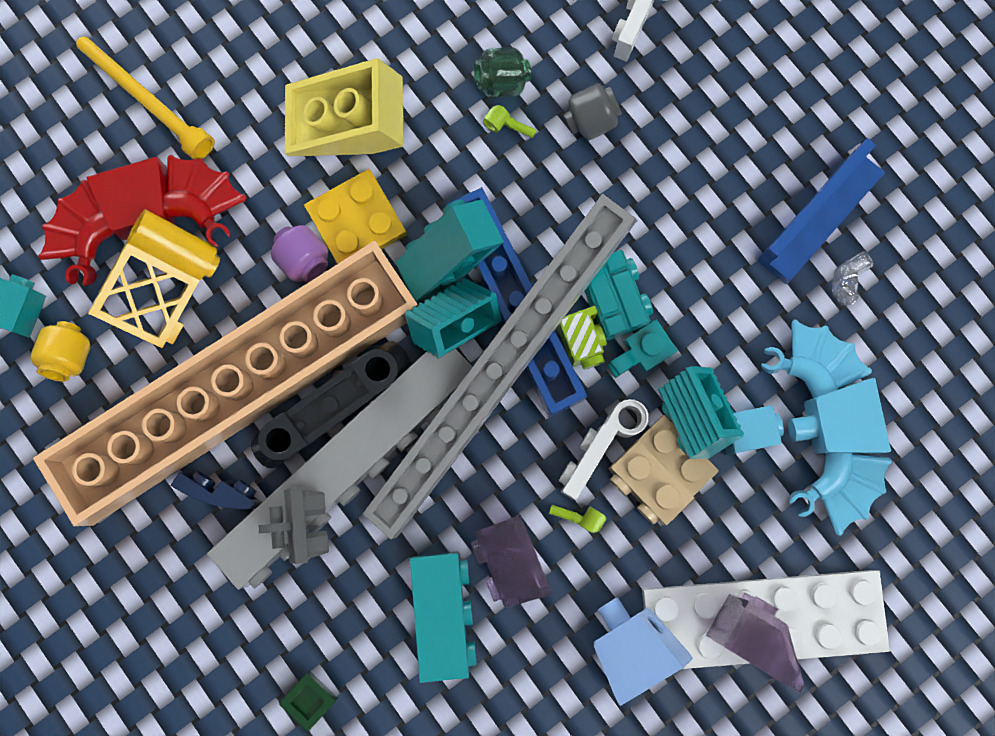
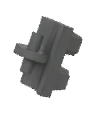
M303 487L284 490L286 522L283 523L282 506L269 507L271 524L258 525L259 534L271 532L272 549L285 548L284 531H287L289 563H308V558L329 552L327 531L306 533L305 516L325 514V494L323 492L303 491Z

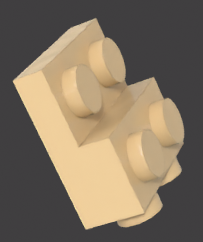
M665 415L661 416L608 470L613 474L609 479L611 483L624 496L631 493L641 503L637 509L652 525L658 521L661 525L667 526L719 470L708 459H689L688 455L678 445L677 438L679 435L674 424Z

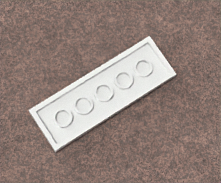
M878 570L642 589L644 609H651L693 657L683 669L890 652L880 571Z

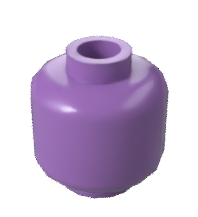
M297 225L291 228L287 226L278 231L274 236L271 258L292 281L310 282L323 274L327 269L328 248L309 227Z

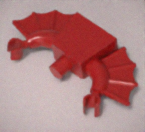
M169 155L166 166L158 157H153L87 176V180H82L81 184L72 194L58 199L56 213L47 224L42 225L45 233V244L38 258L40 260L78 257V264L72 265L66 270L65 279L69 284H76L78 273L81 270L84 274L83 286H89L97 278L96 271L90 266V262L95 260L100 244L114 234L122 240H127L130 231L143 210L146 209L172 224H175L174 217H189L200 228H206V238L209 243L220 247L212 238L213 232L216 229H223L229 238H231V232L223 224L215 223V215L246 201L247 197L232 187L228 178V172L222 173L210 169L203 162L202 158L181 160L173 155Z

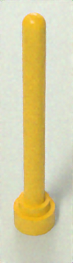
M82 36L77 39L76 45L81 52L179 137V143L182 145L181 148L192 159H203L211 152L215 140L203 128L189 127L89 38Z

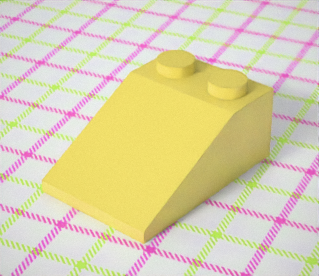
M379 58L285 85V154L287 156L375 154L404 146L403 77Z

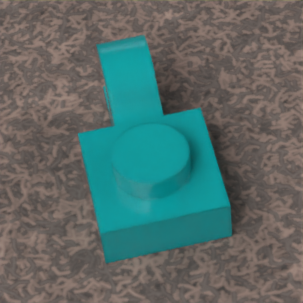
M656 319L625 339L623 343L628 351L611 361L607 366L615 378L637 364L642 372L646 373L678 352V350Z

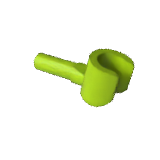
M500 105L493 106L483 120L484 126L494 133H498L504 125L531 138L534 137L536 129L510 117L509 112Z
M555 505L551 506L549 512L551 515L572 521L591 533L600 531L606 521L605 515L590 506L584 516Z

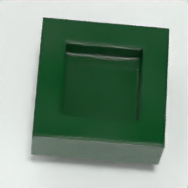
M308 671L279 705L309 732L337 701L338 697L311 671Z

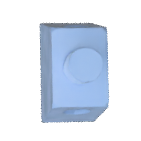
M618 597L598 609L610 632L594 641V648L620 706L683 669L693 659L688 650L651 609L646 608L631 618Z

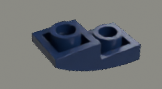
M197 470L194 474L179 472L170 485L196 500L225 508L256 509L262 503V501L254 497L257 490L240 479H236L234 483L221 480L216 489H214L213 487L216 482Z

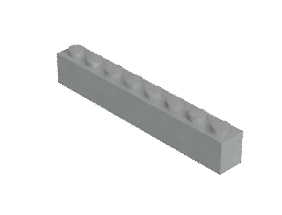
M456 349L439 359L426 352L207 553L208 557L238 590L249 585L254 589L257 588L273 573L269 567L278 558L281 557L284 561L289 558L287 531H284L285 548L272 549L271 532L259 534L258 526L271 524L269 507L282 506L283 523L286 522L284 490L303 487V491L323 492L325 494V514L305 516L306 533L309 530L312 532L319 531L332 518L328 514L332 508L339 502L342 506L348 504L361 491L357 486L368 475L374 479L388 467L390 463L387 461V457L397 448L401 452L405 451L417 440L419 436L415 432L425 422L428 424L432 422L471 370L472 365Z

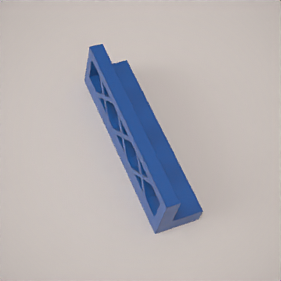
M867 138L849 155L758 258L757 261L785 285L792 280L885 174L882 169L866 157L876 146L870 139Z

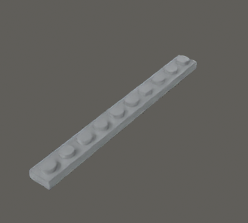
M604 194L600 196L363 512V515L391 540L398 537L638 221Z

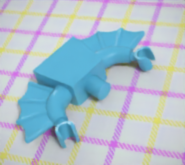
M793 320L791 324L793 357L786 359L781 350L769 347L764 350V353L776 356L779 359V363L775 366L762 363L761 367L769 374L777 373L781 369L787 370V374L796 376L805 382L813 399L807 400L804 403L806 416L789 419V434L794 442L811 439L815 454H825L824 471L820 479L811 485V489L808 492L803 490L793 492L790 495L789 503H793L799 497L807 498V507L797 513L798 516L805 517L813 512L815 507L814 501L817 499L823 500L834 531L840 536L850 523L860 519L867 520L869 518L870 506L874 500L886 493L884 478L892 460L888 457L866 456L891 452L875 378L844 387L872 373V369L868 368L858 358L855 344L837 339L826 325L822 328H810L799 323L798 320Z

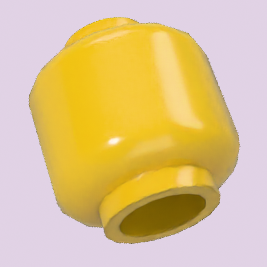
M60 321L57 322V325L45 326L39 331L30 360L37 367L36 372L40 376L54 381L65 382L70 377L78 376L83 371L90 350V342L85 335L80 333L81 328L70 322Z

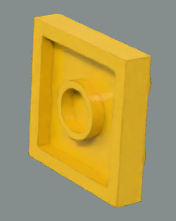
M370 168L304 204L337 264L373 241H376L382 250L407 236L405 228Z

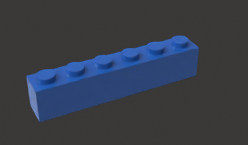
M483 187L454 201L464 199L466 203L483 199L504 241L503 244L475 267L484 288L496 293L501 322L504 326L531 290L532 285ZM553 331L525 368L549 418L583 402L587 398V394L555 331Z

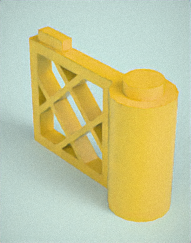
M146 209L143 210L130 231L125 246L88 313L160 348H163L166 342L173 345L184 325L178 319L196 286L204 276L210 278L218 267L220 257L216 256L217 247ZM130 255L146 263L150 278L127 284L123 268ZM152 266L165 273L155 276ZM120 276L122 286L113 288L118 277ZM175 277L187 283L178 298L163 301L157 282ZM152 283L159 303L136 310L130 289ZM125 291L131 312L114 316L101 310L109 295ZM175 305L168 316L166 307ZM161 309L165 324L159 335L156 336L143 330L139 315ZM134 317L137 326L124 320Z

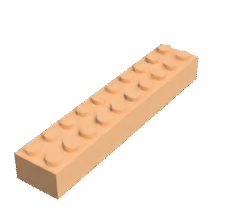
M373 241L33 457L73 526L95 525L406 324V311H412L413 306L417 307L418 305L376 241Z

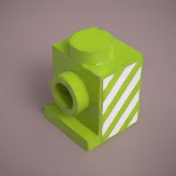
M595 306L565 316L557 326L558 333L572 366L582 365L583 370L605 362L602 355L604 353L602 346L607 345L605 334L599 323L594 325L592 321L597 315Z

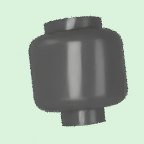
M596 83L570 96L568 100L570 111L564 114L573 135L580 132L586 140H593L615 129L618 126V116L622 115V112L611 87L605 89L601 84Z

